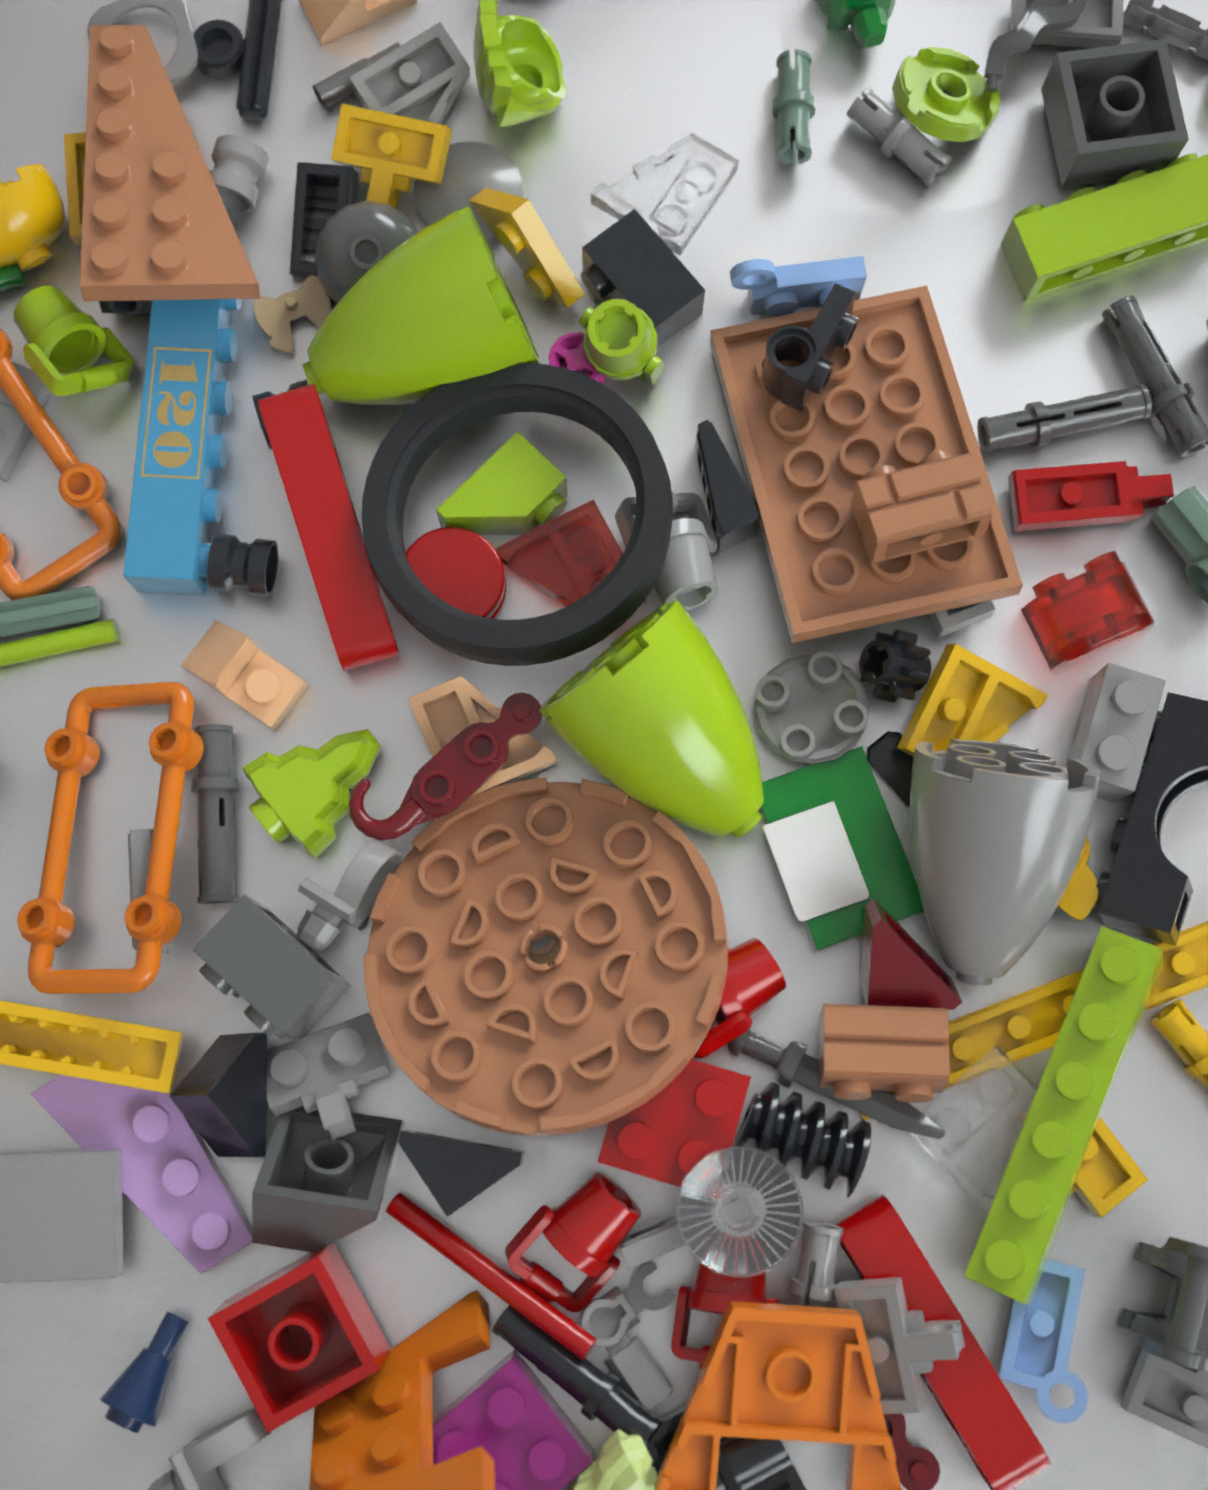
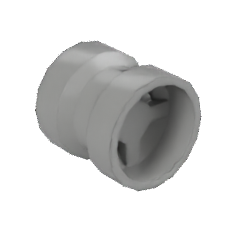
M222 135L215 142L211 155L215 164L213 170L209 172L226 211L241 214L250 213L255 207L259 194L255 186L256 181L263 178L269 162L268 154L262 147L250 140L234 135Z

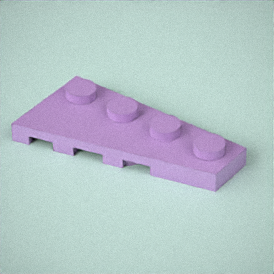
M65 1075L58 1076L30 1093L84 1151L121 1149L122 1191L200 1274L210 1270L252 1243L251 1224L201 1135L169 1097L171 1094Z

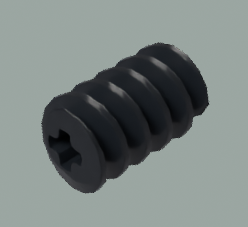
M770 1082L759 1095L757 1093L754 1094L739 1128L733 1148L743 1147L750 1138L755 1139V1152L756 1150L763 1152L765 1157L773 1147L778 1149V1162L785 1169L796 1157L800 1158L801 1178L805 1180L818 1167L824 1169V1188L828 1190L835 1185L841 1176L847 1178L846 1197L849 1198L860 1180L869 1156L871 1124L860 1120L848 1133V1114L839 1110L825 1123V1104L819 1101H815L803 1114L802 1094L794 1091L782 1104H779L780 1088L779 1084Z

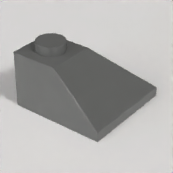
M304 1106L280 1114L252 1191V1243L314 1253L377 1221L402 1129V1120L351 1112L356 1132L332 1140L329 1130L325 1131L319 1110L307 1113Z

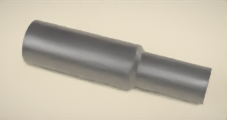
M397 42L368 59L362 58L313 85V91L322 107L325 109L354 93L349 85V77L401 45Z

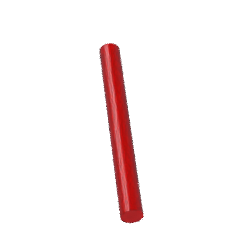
M401 1192L389 1203L386 1209L387 1214L581 1360L587 1357L597 1341L596 1337Z

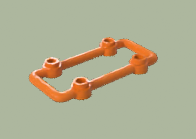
M0 329V387L60 472L58 490L62 499L73 508L87 512L99 529L95 535L25 581L21 579L11 564L14 558L12 541L6 534L0 531V589L9 599L16 600L48 594L111 552L118 545L121 538V523L107 502L109 484L106 477L94 466L80 463L10 361L13 353L12 342L9 336Z
M155 682L95 686L83 689L70 701L65 729L53 732L45 743L44 750L48 764L58 771L39 896L24 904L17 917V924L22 937L31 943L28 960V978L31 985L40 992L47 994L134 993L142 991L150 986L157 977L162 947L171 942L180 930L181 913L177 905L169 901L183 787L185 772L190 771L199 763L204 750L201 736L191 729L194 698L190 690L181 683ZM170 705L168 723L157 726L149 738L150 754L153 760L162 766L145 894L131 901L126 908L124 916L129 934L138 940L135 966L126 969L52 970L55 948L60 947L69 939L75 923L73 912L67 905L62 903L80 781L82 777L88 775L95 768L100 755L98 743L88 735L91 712L97 709Z

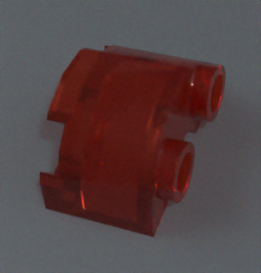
M1116 551L1105 553L1089 561L1083 566L1086 572L1070 580H1067L1064 573H1059L1032 587L1037 598L1024 606L1021 611L1050 670L1083 657L1103 645L1113 641L1118 642L1153 627L1155 624L1125 562L1120 561Z

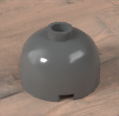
M363 201L344 206L327 220L317 238L314 261L320 283L338 304L341 298L370 268L419 231L408 216L389 204Z

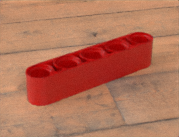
M315 384L258 400L273 454L343 671L345 672L399 655L394 633L369 560L363 534Z
M881 1194L834 1224L844 1229L843 1236L840 1239V1246L861 1280L901 1277L908 1311H923L925 1322L931 1320H960L965 1347L959 1352L958 1359L932 1360L934 1366L932 1372L922 1373L920 1376L991 1490H1013L1051 1465L1050 1459L889 1200Z

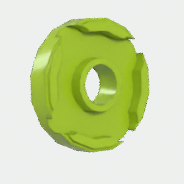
M939 47L920 49L917 56L911 57L908 55L902 61L892 86L895 104L902 114L922 132L944 141L966 142L980 138L990 129L997 117L1001 98L998 87L996 92L986 91L987 81L977 72L980 65L975 60L953 49ZM941 90H944V91H946V92H949V93H950L951 95H953L954 97H951V96L946 95V94L943 93Z

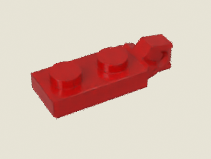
M1126 461L1021 469L1012 471L1008 477L1015 531L1125 523L1129 520L1142 518L1144 516L1143 509L1164 506L1174 496L1171 474L1139 476L1137 466H1127Z

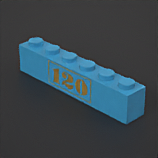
M242 299L152 300L123 577L137 592L205 595L208 557L212 544L210 543L212 523H219L222 515V494L220 489H216L217 469H224L227 462V440L225 435H221L223 415L229 416L232 409V386L229 381H226L228 363H234L237 357L236 330L231 328L233 310L239 311L241 309Z

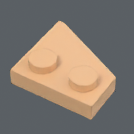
M462 676L407 698L432 757L466 727L480 722L493 723L500 717L501 713L500 707L494 706L483 696L482 692ZM529 734L513 737L509 742V754L506 763L501 770L472 796L494 787L518 781L557 764L553 751L546 745L540 744Z

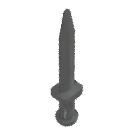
M749 1029L744 1034L727 1043L729 1051L735 1057L742 1053L776 1069L777 1081L787 1088H790L792 1081H795L892 1128L935 1139H942L945 1136V1131L942 1127L908 1102L899 1101L895 1095L886 1091L871 1090V1097L868 1099L845 1100L834 1097L833 1088H819V1060L805 1054L808 1045L803 1042H790L786 1048L767 1038L765 1039V1037L751 1032Z

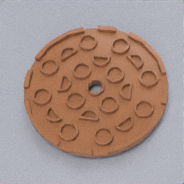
M546 778L516 781L491 788L470 797L450 814L434 820L411 842L413 845L412 850L403 859L395 873H388L370 915L373 923L368 941V952L364 954L363 960L364 983L369 1009L386 1049L400 1069L433 1101L460 1118L489 1129L520 1135H558L603 1125L626 1115L662 1091L696 1054L712 1026L725 988L728 967V935L717 886L707 864L695 845L674 822L662 812H655L646 805L629 797L628 794L618 788L582 779L581 783L547 782ZM543 937H553L561 943L560 953L553 960L554 964L550 966L548 964L534 963L529 958L530 948L533 943Z

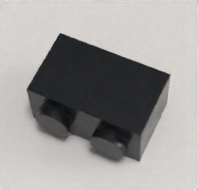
M635 208L582 247L583 272L581 273V279L588 291L599 301L604 298L607 301L611 299H624L643 310L652 320L658 337L657 348L702 315L705 289Z

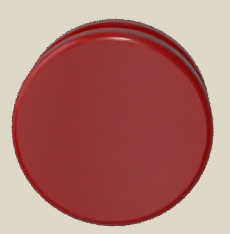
M444 527L422 535L407 549L406 556L412 571L433 594L444 602L467 613L491 619L498 618L505 604L507 583L502 560L494 546L487 539L465 528Z

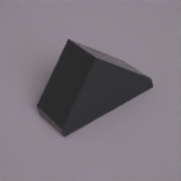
M267 1034L220 1035L169 1096L218 1157H265Z
M401 1130L398 1142L447 1217L523 1163L525 1151L412 1130Z

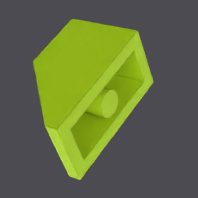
M517 431L436 509L441 528H465L480 535L529 534L539 523L545 527L562 513L567 505L565 500L568 496L567 477Z

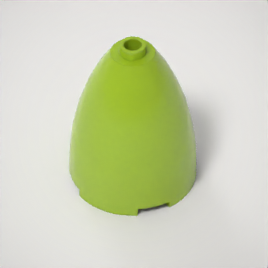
M469 206L459 211L456 210L432 223L394 248L370 268L341 298L324 320L307 349L310 361L302 364L309 383L315 384L318 395L326 392L332 401L359 405L414 404L442 384L489 374L517 363L540 364L537 350L513 295L508 289L501 271L494 260L495 258Z
M678 599L674 600L671 604L668 602L664 603L610 643L609 648L598 655L582 671H577L561 685L539 709L549 725L594 770L630 797L655 812L660 811L668 818L698 831L717 837H723L731 833L734 838H739L746 834L762 818L758 811L764 803L761 767L753 734L742 703L726 669L708 639Z

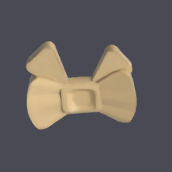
M314 275L309 276L299 290L290 291L280 295L278 298L260 296V299H254L253 302L256 319L264 334L271 339L269 342L271 348L287 355H293L295 352L290 322L305 316L320 328L333 310L328 292L320 283L319 278Z

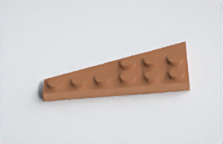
M90 25L80 289L83 300L260 299L257 279L146 25Z

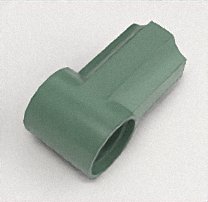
M1192 486L1182 491L1152 515L1151 520L1187 564L1185 568L1186 577L1193 590L1202 600L1208 603V502L1197 488Z

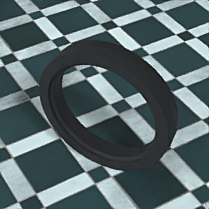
M517 363L489 374L442 384L420 398L404 412L381 442L372 460L362 499L363 535L369 560L379 585L395 609L419 633L443 649L470 660L503 666H528L563 659L588 649L620 628L645 601L659 577L668 552L673 521V497L668 471L652 433L637 412L617 393L584 374L566 368L536 363ZM515 412H538L561 416L589 428L604 439L620 456L634 483L636 490L634 526L628 544L616 566L596 588L580 600L555 612L534 618L520 620L485 618L459 610L433 594L412 571L404 547L403 514L410 488L418 472L433 452L447 439L471 424L486 418Z

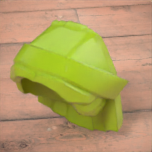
M479 0L474 33L473 60L479 94L484 101L485 107L490 111L491 117L498 119L499 127H510L548 115L557 110L566 95V86L562 76L561 58L550 35L542 28L541 24L530 17L497 15L498 0Z

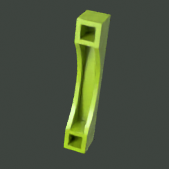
M1101 926L964 1277L1020 1303L1031 1304L1052 1250L1070 1193L1094 1128L1163 962L1162 948Z

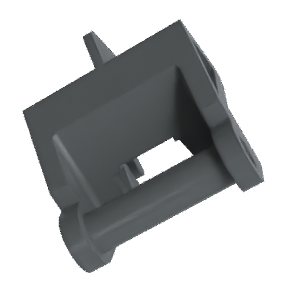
M1170 1236L1163 1247L1139 1242L1135 1260L1147 1263L1171 1276L1172 1281L1164 1314L1135 1312L1123 1308L1119 1327L1139 1334L1142 1339V1350L1186 1367L1208 1371V1247Z

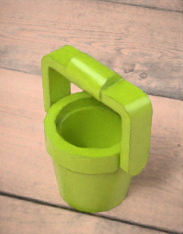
M41 286L28 292L17 303L14 310V321L28 343L23 347L25 360L54 395L68 396L76 393H87L126 382L131 378L134 364L131 354L108 327L101 328L91 315L84 313L60 289L54 286ZM103 351L113 362V364L92 367L102 356Z
M611 299L601 303L595 309L588 307L584 311L578 324L581 332L584 333L583 346L589 363L599 374L611 380H629L638 376L647 384L653 386L664 372L665 367L663 360L656 356L658 337L653 322L646 313L624 299Z

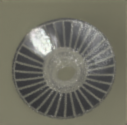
M732 1146L706 1155L690 1169L678 1193L676 1216L678 1228L685 1245L700 1263L726 1276L750 1277L765 1273L776 1267L789 1255L796 1245L803 1224V1201L794 1177L779 1160L756 1148ZM736 1197L746 1199L749 1204V1214L742 1221H733L728 1218L726 1213L728 1202Z

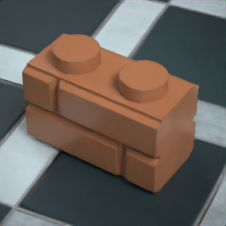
M948 451L935 452L921 459L917 466L898 471L891 465L876 467L866 472L861 480L856 481L851 500L852 511L859 531L862 533V540L869 561L872 564L984 536L993 516L992 506L985 487L981 484V476L973 454L970 453L952 457Z
M823 1004L818 1023L819 1088H833L834 1097L845 1100L868 1099L871 1097V1090L896 1091L897 1100L913 1103L933 1100V1093L943 1092L950 1078L947 1009Z

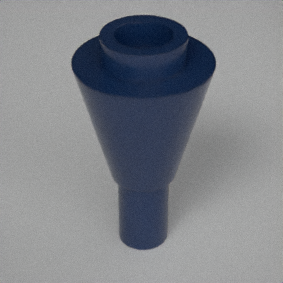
M168 1311L166 1312L148 1348H144L99 1399L110 1406L105 1415L106 1419L134 1433H139L143 1423L156 1427L172 1363L170 1358L189 1323L187 1320Z

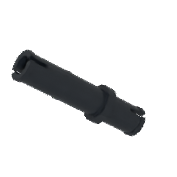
M510 1305L495 1323L492 1332L504 1339L536 1366L540 1372L548 1376L583 1406L581 1414L592 1421L596 1417L614 1433L617 1430H621L628 1436L639 1435L645 1446L649 1444L662 1425L663 1420L659 1416L656 1417L619 1386L621 1379L616 1374L610 1371L605 1375L586 1358L581 1360Z

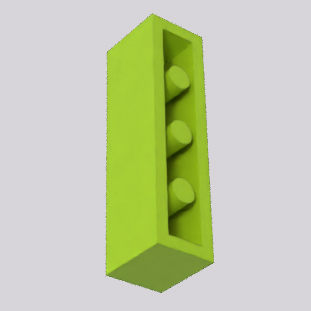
M1195 153L1186 154L1172 161L1164 169L1149 174L1145 170H1138L1124 176L1115 185L1097 191L1094 187L1083 188L1068 196L1064 202L1049 207H1044L1043 204H1035L1018 212L1013 217L1001 242V246L1025 302L1208 241V154L1197 157Z

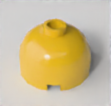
M41 164L27 165L15 169L21 179L19 181L2 183L0 180V267L18 263L22 271L33 269L52 257L48 247L60 237L65 221L64 203L48 170Z

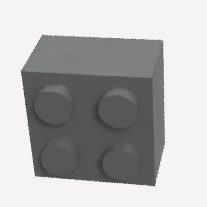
M1166 38L1056 54L1041 92L1061 187L1120 180L1124 176L1138 170H1145L1149 174L1166 168L1179 157L1189 137Z
M245 894L193 948V951L205 962L199 969V972L223 994L227 995L230 992L236 998L242 996L250 1004L243 1013L270 1037L273 1034L281 1039L285 1035L297 1038L306 1036L352 986L307 943L297 938V934L269 908Z

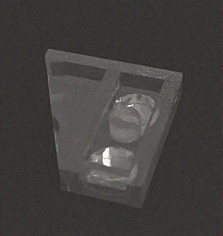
M997 1044L921 1112L942 1127L945 1131V1136L942 1139H935L911 1133L986 1217L1037 1091V1087Z

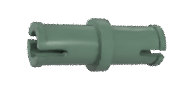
M795 49L794 70L790 66V50L780 53L777 57L778 95H776L772 103V114L778 120L776 157L780 162L788 165H793L794 144L796 149H798V164H803L811 158L810 120L816 111V100L810 94L811 57L806 51Z

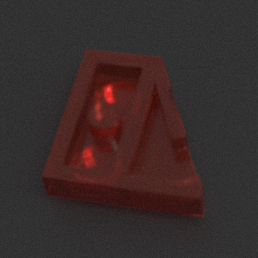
M594 499L496 548L505 566L564 607L580 600L596 588L616 566L623 554ZM646 598L645 601L641 604V606L646 603L647 598Z

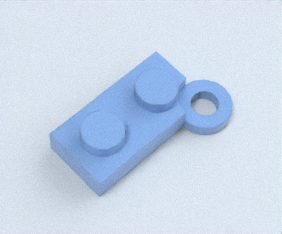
M863 256L776 267L769 260L752 259L741 262L730 270L732 286L736 289L748 290L750 313L765 312L773 317L791 314L798 308L822 307L835 283L855 291V300H859L867 278Z
M1047 1260L1031 1304H1023L1013 1300L999 1377L1007 1382L1036 1389L1040 1410L1048 1418L1056 1422L1069 1423L1077 1420L1084 1413L1088 1404V1392L1084 1382L1076 1374L1067 1370L1085 1269ZM1064 1383L1072 1388L1075 1400L1069 1408L1060 1409L1051 1402L1050 1390L1054 1385Z

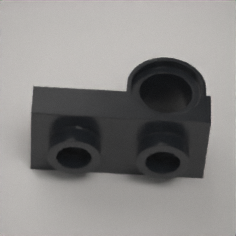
M835 283L809 330L794 325L784 326L774 331L769 337L766 345L763 383L767 391L780 399L781 403L802 412L812 392L820 396L824 391L834 368V363L829 361L836 347L842 350L848 347L858 325L859 318L852 315L855 291ZM784 360H793L801 365L796 367H789L781 364L780 362Z

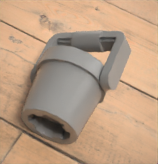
M672 492L673 514L676 512H687L689 518H680L672 521L668 552L654 588L662 604L666 602L671 604L674 600L678 599L686 610H691L707 603L718 592V584L710 553H714L717 549V539L702 499L695 493L675 494ZM636 497L625 498L615 513V520L625 548L634 526L633 516L636 514Z

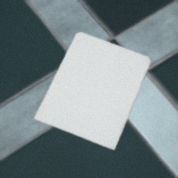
M834 801L762 826L794 913L799 921H806L868 898V889Z

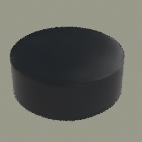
M211 20L195 30L193 35L198 52L196 65L203 74L215 79H225L234 76L241 70L244 38L241 31L234 24L225 20Z

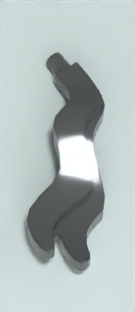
M1035 0L1032 2L1019 25L1014 30L1000 35L992 43L984 72V78L987 79L986 91H997L998 80L1003 76L1005 61L1015 54L1028 51L1041 32L1061 30L1073 26L1080 18L1086 0H1074L1070 4L1068 3L1069 0Z

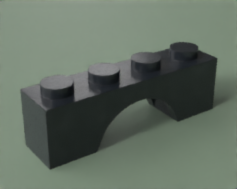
M1168 692L1163 710L1157 711L1149 743L1152 745L1146 763L1142 764L1135 792L1129 795L1134 797L1129 817H1120L1114 828L1111 850L1117 852L1111 873L1103 871L1096 885L1098 888V898L1095 906L1100 907L1098 914L1107 927L1176 946L1193 888L1189 877L1174 866L1163 853L1161 831L1169 810L1177 800L1187 792L1208 784V701Z

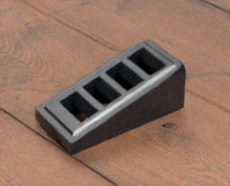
M297 162L290 260L291 276L309 277L314 275L319 278L315 262L305 261L307 250L316 251L317 239H309L310 229L322 230L328 219L313 218V208L337 210L338 212L344 206L357 203L359 173L352 166ZM316 187L339 189L338 198L316 197Z
M707 419L697 424L695 451L710 522L717 539L718 551L722 552L757 535L760 513L715 427Z

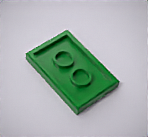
M862 746L849 750L838 759L811 764L762 782L764 803L759 809L765 825L834 801L869 892V896L865 900L803 921L815 952L863 935L865 905L873 898L897 922L924 912L916 879Z

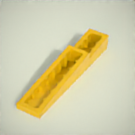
M0 1000V1064L162 1093H172L184 1032Z

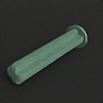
M85 586L0 602V638L96 620L101 614L98 594L94 587Z

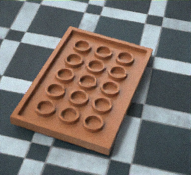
M927 285L854 300L852 315L859 318L855 333L845 350L836 347L829 360L834 363V368L824 391L820 396L812 392L802 412L781 403L780 399L771 395L765 388L763 370L766 345L771 334L781 327L794 325L809 330L822 307L710 330V345L751 495L760 513L759 524L792 643L1019 594L1023 584ZM784 360L780 362L781 364L789 367H796L801 365L793 360ZM948 451L952 457L966 453L973 454L981 476V484L984 485L992 506L993 516L985 535L872 564L869 561L862 540V533L859 531L852 511L851 500L856 481L861 480L866 472L879 466L891 465L895 467L896 471L917 466L921 459L935 452Z

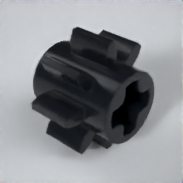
M895 629L892 635L877 632L875 640L865 646L859 660V669L862 676L860 680L862 683L875 686L873 698L893 703L896 702L898 697L913 701L915 699V692L921 690L927 684L931 675V661L929 658L931 651L930 649L916 646L917 634Z

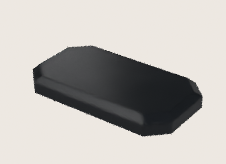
M887 731L867 748L866 757L871 767L904 806L910 807L913 756L897 748L902 738L900 732Z

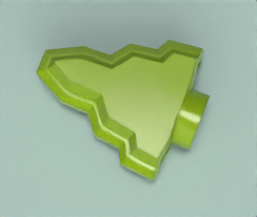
M365 729L336 735L319 749L298 745L279 757L266 752L242 768L246 777L251 781L257 794L260 796L258 800L249 806V809L278 844L291 835L303 846L307 854L316 859L337 839L335 825L349 811L350 790L369 775L382 746L371 732Z

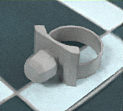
M373 839L359 851L347 867L334 894L308 878L299 884L298 891L317 903V906L313 912L306 911L298 926L297 938L318 951H322L332 943L341 931L336 928L341 919L360 931L364 929L388 873L394 874L403 859L402 853L383 841Z
M255 1407L245 1411L203 1436L194 1439L186 1444L183 1450L169 1457L168 1460L173 1469L156 1479L148 1490H225L215 1467L252 1447L271 1434V1432H267Z

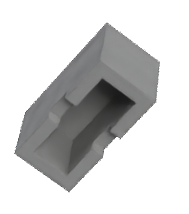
M1107 663L1090 678L1078 719L1080 721L1075 740L1071 743L1065 767H1067L1068 758H1077L1096 766L1101 771L1097 798L1116 803L1135 792L1166 680L1112 663Z

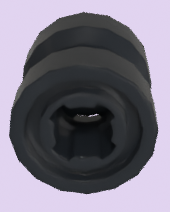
M216 534L213 538L208 557L207 576L210 589L230 592L237 587L247 589L250 595L270 597L274 590L278 571L277 542L275 540L258 538L251 544H247L246 542H240L236 535Z

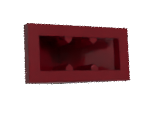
M875 898L867 903L864 913L860 986L866 1005L945 1008L947 1010H954L958 1007L962 1000L953 979Z

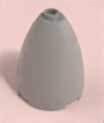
M950 739V745H948L947 750L932 751L933 743L921 741L915 745L910 789V835L914 871L921 904L932 937L946 966L957 972L956 978L968 984L990 985L993 978L1004 976L1029 950L1049 922L1062 899L1080 859L1090 828L1101 771L1096 766L1077 758H1068L1067 767L1056 765V758L1038 753V748L980 740Z

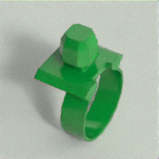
M816 0L821 11L829 16L827 29L839 31L847 29L851 25L857 42L863 47L869 48L884 42L887 31L886 19L893 13L896 0Z

